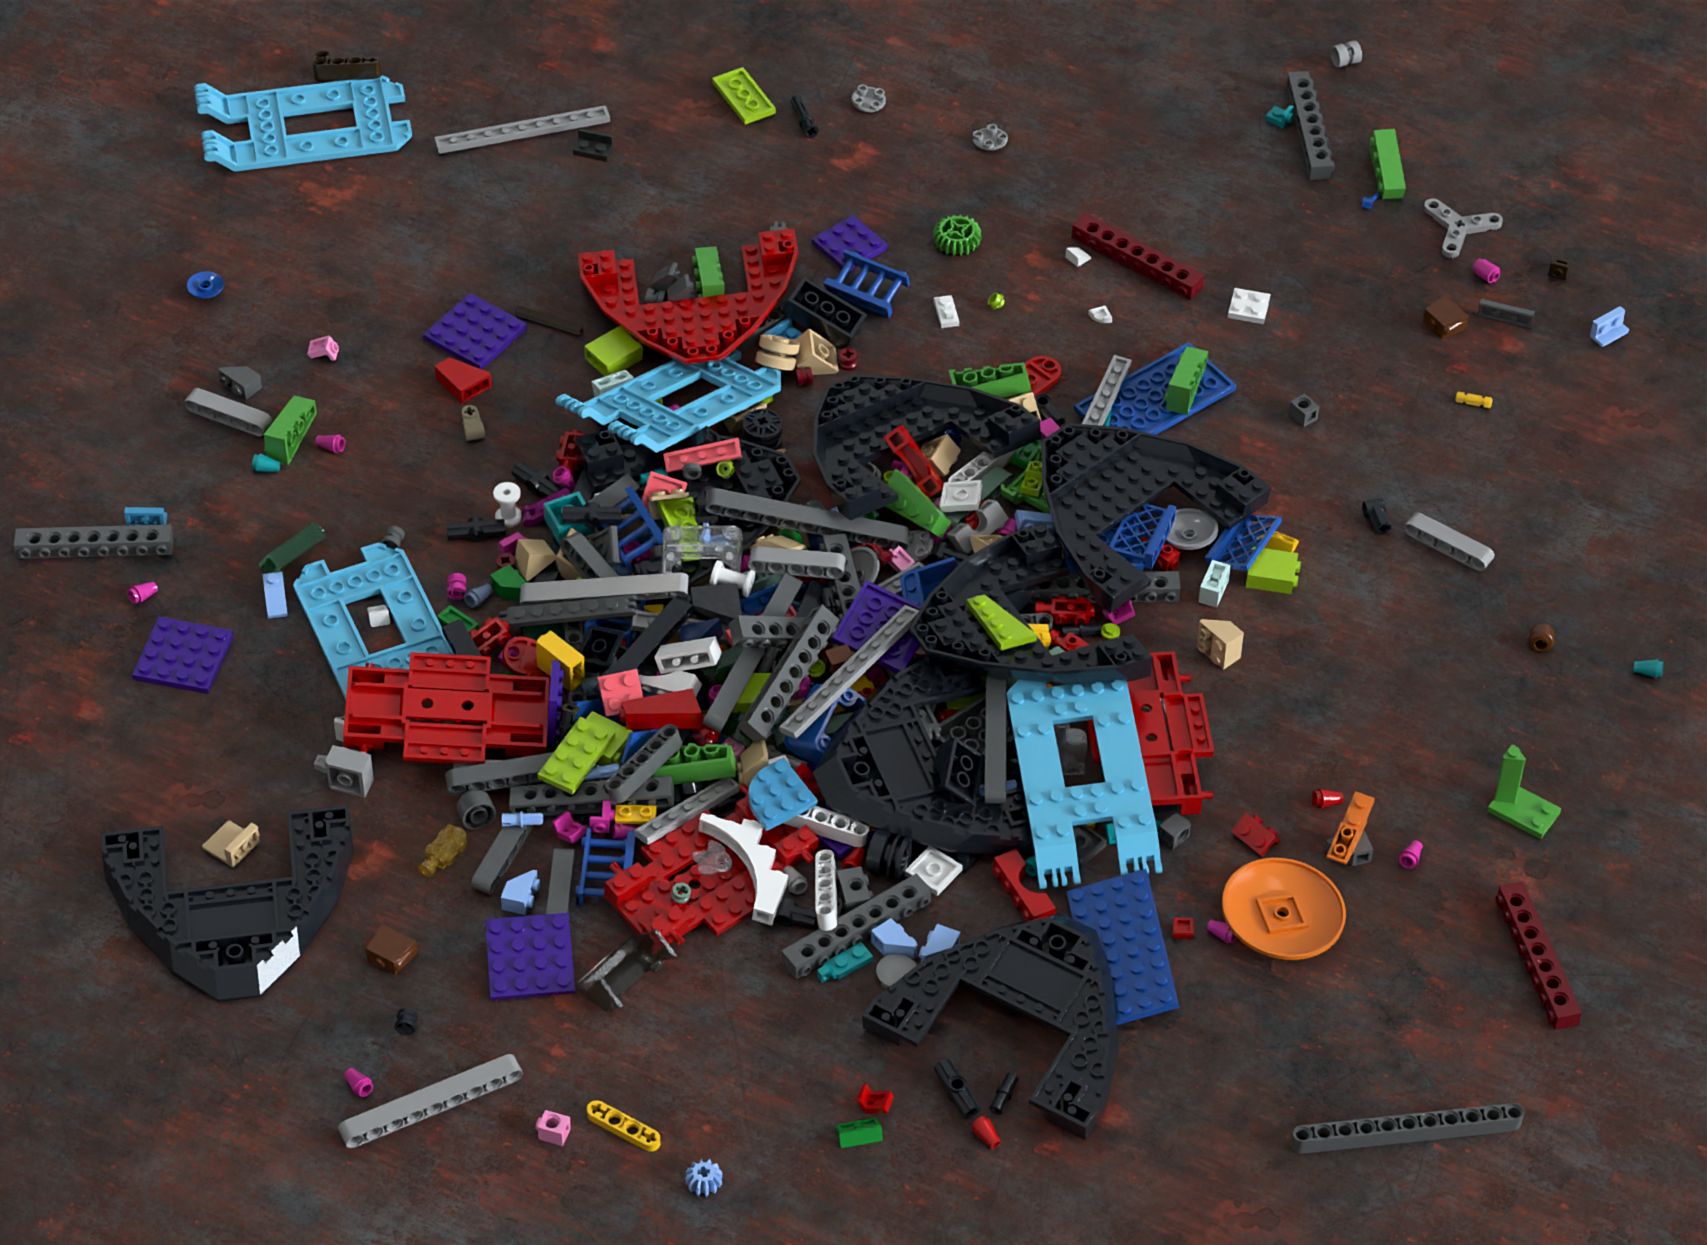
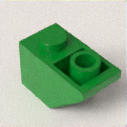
M509 564L490 575L492 589L501 599L520 601L521 584L530 583L525 581L521 577L520 572L517 569L514 570Z

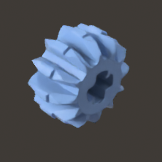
M700 1159L699 1164L692 1162L691 1168H687L685 1182L689 1186L690 1192L696 1191L697 1196L704 1193L707 1197L709 1192L716 1193L717 1188L721 1187L722 1172L719 1170L717 1163L712 1164L710 1159L705 1163Z

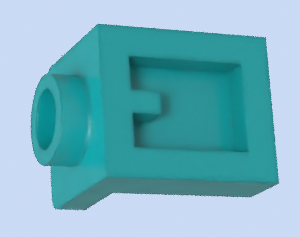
M1290 105L1286 110L1274 106L1266 115L1265 121L1284 128L1293 121L1294 106Z

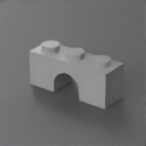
M988 499L979 507V510H975L979 517V525L975 530H972L969 524L959 523L946 534L957 551L965 554L974 552L970 541L971 535H990L1005 525L1004 522L1009 518L997 500Z

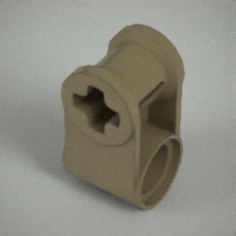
M473 405L463 407L461 413L466 441L485 438L483 422L477 407Z

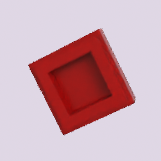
M1173 917V938L1193 939L1194 918Z

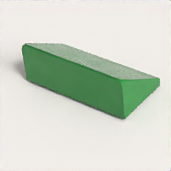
M876 1117L835 1125L841 1148L883 1140L882 1126Z

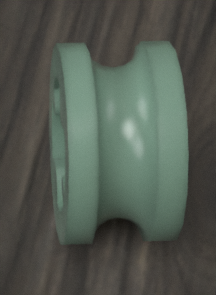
M677 883L673 886L671 898L676 903L684 904L689 900L691 888L685 883Z

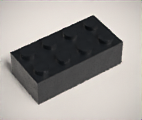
M805 277L796 287L782 311L784 315L811 329L841 349L848 347L867 315Z

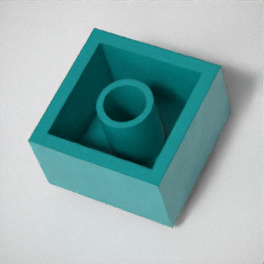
M579 491L543 503L544 519L559 545L560 540L567 536L571 528L583 536L595 533V528L586 527L583 523H562L563 506H584L586 504Z

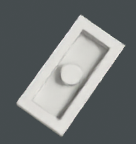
M952 295L934 297V306L941 328L959 326V318Z

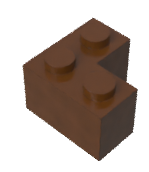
M833 644L825 647L818 653L817 656L825 664L826 669L824 673L827 680L855 654L854 651L849 649L847 644L842 646Z

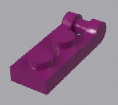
M564 488L530 506L525 505L521 507L523 525L531 527L545 520L543 503L569 495L570 491Z

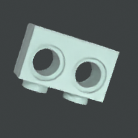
M623 370L593 380L591 382L594 397L634 379V377L628 371Z
M1215 560L1211 561L1200 586L1199 603L1217 608L1229 581L1231 565Z

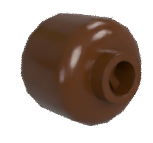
M1545 623L1534 625L1529 632L1530 647L1537 652H1546L1553 647L1555 639L1553 628Z

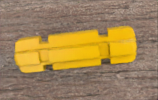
M1457 392L1455 401L1457 403L1463 404V402H1466L1468 405L1479 407L1483 405L1484 408H1491L1492 406L1491 397L1485 396V398H1482L1481 395L1470 393L1465 395V392Z

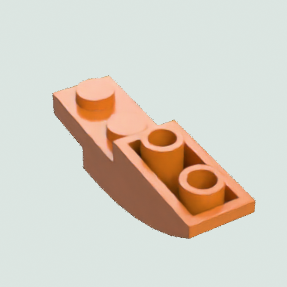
M1355 791L1343 822L1340 823L1326 856L1327 859L1347 864L1366 826L1375 798Z

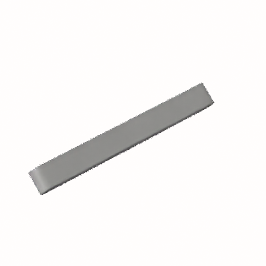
M664 573L521 584L520 605L636 595L637 600L674 598L677 595L686 597L688 595V575L685 573Z
M507 1054L349 1118L340 1123L338 1130L346 1146L354 1148L516 1082L522 1077L523 1071L514 1055Z

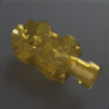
M450 823L444 830L442 829L438 833L437 838L427 845L425 849L426 860L418 866L419 872L423 876L430 878L436 872L437 867L444 869L446 865L451 866L455 861L456 854L459 851L463 852L467 847L466 831Z

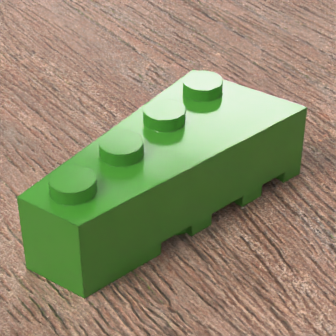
M895 469L887 485L898 493L899 500L885 507L936 536L943 538L952 522L907 475Z

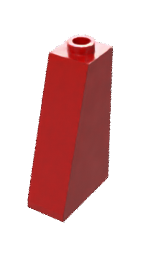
M692 688L621 702L622 710H619L620 721L625 723L627 729H661L668 724L677 726V729L702 728V713Z

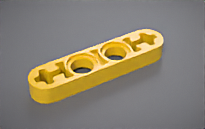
M592 1101L588 1104L587 1117L591 1122L646 1151L653 1152L660 1147V1135L656 1130L601 1101ZM611 1118H618L620 1122L613 1125L609 1123V1120ZM631 1127L639 1130L636 1134L627 1133V1129Z

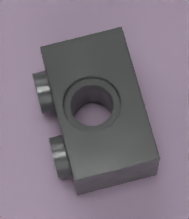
M861 866L837 871V886L845 913L873 898L872 890L867 888L869 886L868 876L863 874Z

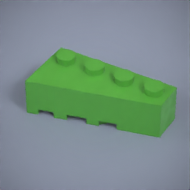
M1395 129L1374 130L1373 136L1369 139V152L1378 182V192L1381 193L1382 199L1403 198L1406 187Z
M717 246L695 248V256H692L693 267L696 266L694 268V279H698L696 281V292H700V294H697L698 298L724 295V281H722L723 276Z
M1186 346L1184 353L1180 354L1179 363L1175 367L1168 391L1165 394L1166 410L1188 415L1207 365L1208 351Z
M1024 362L1003 364L999 368L983 366L981 370H972V368H964V371L956 372L955 369L949 370L952 384L972 387L1000 398L1032 391Z
M299 396L292 397L264 433V452H266L267 457L279 461L283 465H289L317 414L315 400Z
M688 743V746H681L652 775L653 777L672 776L674 785L735 777L737 761L731 745L706 744L705 746H697L696 743Z

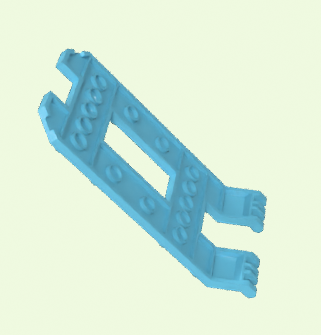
M385 76L377 79L343 80L225 95L206 83L194 86L199 114L208 113L226 124L249 123L251 140L233 142L213 130L201 133L205 160L208 162L216 161L234 172L397 151L412 137L410 120L392 122L389 109L390 103L405 102L403 85L398 82L392 83ZM351 108L354 110L356 127L286 135L284 117Z
M735 349L723 361L685 366L672 360L584 403L566 394L558 396L555 403L561 407L564 406L566 410L572 413L578 412V416L582 418L588 417L602 425L609 424V432L617 433L619 437L630 440L635 445L641 444L657 453L692 436L706 425L709 427L781 391V371L768 366H764L756 371L746 368L735 362L741 359V352ZM700 378L721 387L674 411L655 402V400ZM622 418L640 428L635 430L616 419Z
M379 542L361 548V554L365 560L363 563L330 573L323 559L305 565L301 576L293 584L294 591L345 700L349 666L366 667L365 664L369 662V667L370 663H373L374 667L409 669L410 652L454 655L404 550L399 548L394 550L386 547V544ZM381 593L404 644L369 655L345 604Z
M1018 679L1008 690L1006 697L1033 840L1039 889L1047 887L1044 875L1052 874V885L1058 887L1056 873H1060L1062 886H1066L1067 878L1065 872L1072 871L1073 884H1081L1073 826L1113 821L1121 876L1128 874L1126 864L1133 863L1134 872L1139 871L1138 862H1141L1142 869H1146L1147 873H1149L1146 861L1154 860L1155 873H1162L1157 827L1126 679L1115 680L1111 683H1107L1106 680L1096 681L1094 684L1062 685L1047 688L1045 682ZM1093 720L1105 782L1065 787L1053 725Z

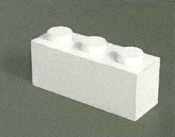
M714 636L661 645L655 655V660L660 674H665L677 670L684 671L714 666L717 664L722 652L717 638Z

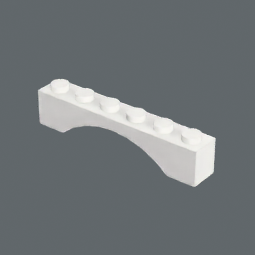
M614 657L609 669L604 671L602 674L590 672V674L592 675L591 677L594 680L598 681L597 677L604 676L618 661L617 657ZM680 670L661 676L638 675L643 691L655 695L692 688L696 697L702 686L695 674Z

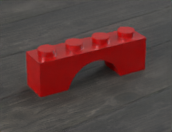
M903 425L898 426L883 437L892 451L908 466L916 480V485L929 499L943 490L944 482Z
M1017 849L994 857L993 874L1002 882L1004 891L1012 897L1014 906L1022 912L1024 921L1055 914L1056 907L1046 893L1031 892L1020 883L1021 879L1025 876L1026 863Z

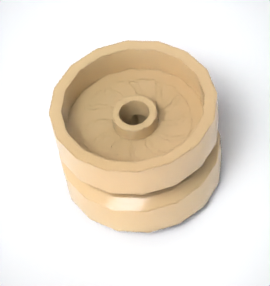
M762 334L759 346L763 349L757 351L755 361L776 369L794 370L796 359L791 355L798 354L800 343L781 336Z

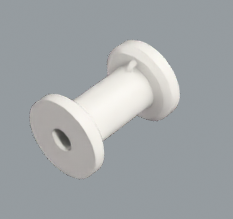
M511 482L500 483L493 491L494 499L500 503V508L495 513V519H504L505 528L515 527L522 520L521 510L515 505V502L520 498V488Z
M717 560L711 574L709 586L717 585L718 583L724 585L737 584L738 589L742 590V595L748 598L754 583L755 571L750 570L747 575L724 568L722 561Z

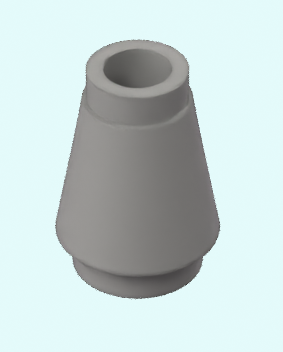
M792 866L785 867L782 873L788 875L787 886L789 891L796 895L805 892L808 887L807 879Z

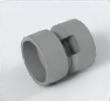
M1354 40L1332 46L1331 59L1336 67L1348 65V63L1361 62L1362 51L1359 43Z

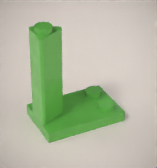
M1511 745L1503 756L1495 797L1488 806L1487 812L1542 839L1559 816L1561 808L1520 787L1526 758L1518 747Z

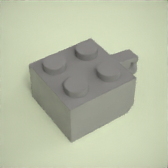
M332 745L328 756L318 755L314 762L316 770L327 774L328 785L331 790L365 798L374 781L371 755L362 751L358 752L346 747Z

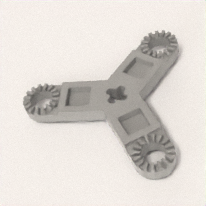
M1428 199L1424 204L1425 213L1427 212L1434 220L1448 229L1442 246V254L1445 257L1456 258L1459 255L1466 234L1486 232L1491 229L1497 230L1502 226L1503 218L1497 213L1462 217L1437 199Z

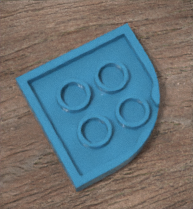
M784 758L761 769L754 776L749 786L748 802L750 809L766 831L818 805L816 797Z

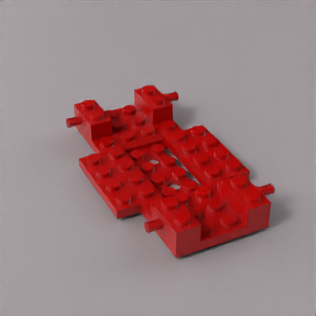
M1175 651L1149 653L1152 656L1151 676L1128 681L1127 685L1152 806L1179 804L1181 815L1201 814L1202 799H1213V791H1201L1195 758L1214 757V748L1203 693L1183 694L1181 682H1190L1191 677L1190 674H1179ZM1160 698H1162V700H1163V706H1164L1165 717H1166V722H1167L1168 733H1169V738H1170V743H1171V749H1172V751H1170V748H1169V742H1168L1167 731H1166V726H1165L1164 715H1163L1162 704H1161V699H1160ZM1146 706L1149 707L1151 711L1143 712L1141 711V708ZM1086 720L1093 764L1101 763L1093 720ZM1154 736L1157 740L1151 742L1146 740V737Z
M410 652L409 669L374 667L373 663H370L369 667V662L365 664L366 667L349 666L343 747L359 749V752L367 753V750L370 749L384 750V742L404 743L403 761L471 765L485 764V748L506 749L505 757L521 758L546 754L550 677H536L533 672H531L530 676L529 672H526V676L490 674L491 657L418 652ZM425 700H430L433 706L424 708L421 703ZM466 702L473 705V708L469 711L462 708V705ZM406 718H411L415 721H418L420 719H432L435 722L441 720H450L455 723H459L461 721L473 722L474 724H480L481 722H486L487 724H483V726L459 724L410 722V720H406Z
M744 783L740 786L739 790L746 797L736 802L735 812L724 818V820L734 821L741 825L743 819L755 820L760 823L750 809L748 802L749 787ZM707 809L651 844L642 846L641 853L650 862L647 866L642 867L639 862L624 870L616 862L611 863L609 866L615 876L605 882L604 897L654 953L673 941L677 945L682 944L685 940L682 935L703 922L717 937L753 914L755 888L752 877L740 857L727 845L718 853L709 855L700 864L693 865L687 872L675 876L670 882L668 881L671 876L724 845L723 842L713 836L698 831L702 813L712 815ZM782 823L768 831L763 827L759 845H766L776 849L771 870L782 872L785 867H794L804 860L807 864L813 863L815 858L812 855L817 853L819 838L807 825L799 829ZM728 861L732 863L733 867L724 869L721 864ZM696 881L700 884L698 889L691 888L689 900L684 904L676 903L671 898L673 886L677 883H685L689 886L690 882Z

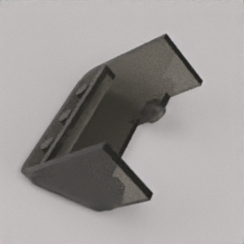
M658 929L635 934L619 944L585 975L575 987L580 994L602 1010L612 1012L623 1006L620 1002V996L644 973L658 971L663 966L662 962L664 960L675 958L677 955Z

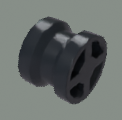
M407 1008L398 1010V1020L394 1026L395 1030L406 1035L414 1033L416 1030L415 1023L418 1020L417 1012Z

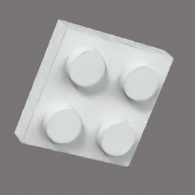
M1234 288L1228 318L1264 324L1270 294Z
M982 480L945 482L940 501V510L942 512L979 510L983 487Z
M928 846L905 870V876L909 878L917 873L931 888V892L938 896L962 871L963 865L934 847Z

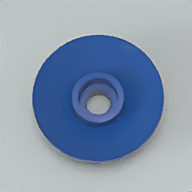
M209 271L196 273L187 282L188 292L192 296L201 299L212 298L218 295L224 287L222 277L217 273Z

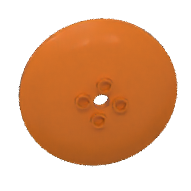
M1264 858L1250 862L1233 873L1223 891L1222 912L1230 930L1249 948L1269 957L1284 960H1300L1319 955L1336 943L1345 925V903L1334 883L1319 870L1296 860ZM1278 912H1283V913L1286 914L1287 916H1286V917H1282V916H1279L1277 913H1278Z

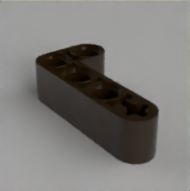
M319 51L314 54L312 61L314 79L317 81L377 79L382 76L380 58L378 57L330 58V52Z

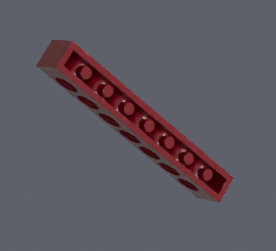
M1086 213L1072 226V238L1189 300L1203 288V274Z
M1523 881L1499 886L1498 895L1495 897L1496 904L1503 911L1504 922L1508 923L1510 927L1511 938L1515 939L1517 943L1518 954L1524 959L1525 969L1532 977V985L1539 993V1001L1546 1009L1548 1021L1552 1022L1555 1030L1579 1025L1582 1012Z

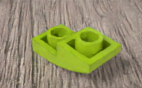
M1029 461L1020 487V493L1039 497L1043 486L1041 462Z

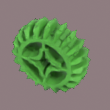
M953 214L952 217L946 215L945 219L940 218V221L936 222L933 230V240L936 248H940L941 252L945 251L947 255L949 253H952L953 256L955 254L961 256L963 253L968 255L969 252H974L975 248H978L981 241V230L978 223L974 222V219H969L968 216L962 217L961 214L959 216Z

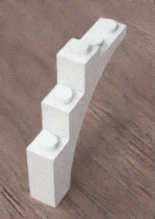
M702 813L698 831L713 836L732 849L746 865L752 877L755 888V905L752 920L772 926L787 886L788 875L781 871L771 870L776 849L766 845H759L763 826L755 820L743 819L741 825L734 821H727L714 815Z

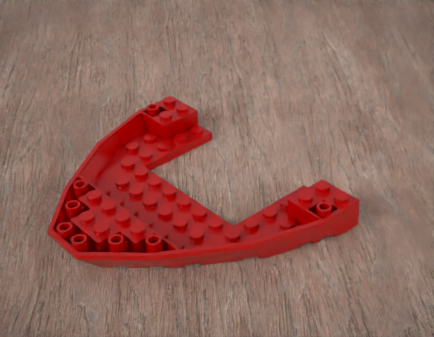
M792 228L758 232L759 244L741 246L748 292L639 305L634 260L623 259L615 261L614 250L578 254L581 283L603 315L644 346L685 366L723 361L757 331L786 293L798 257L795 230Z

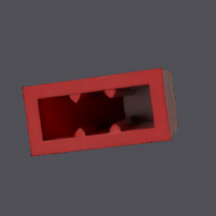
M450 357L434 366L436 380L461 404L492 387L491 374L489 372Z

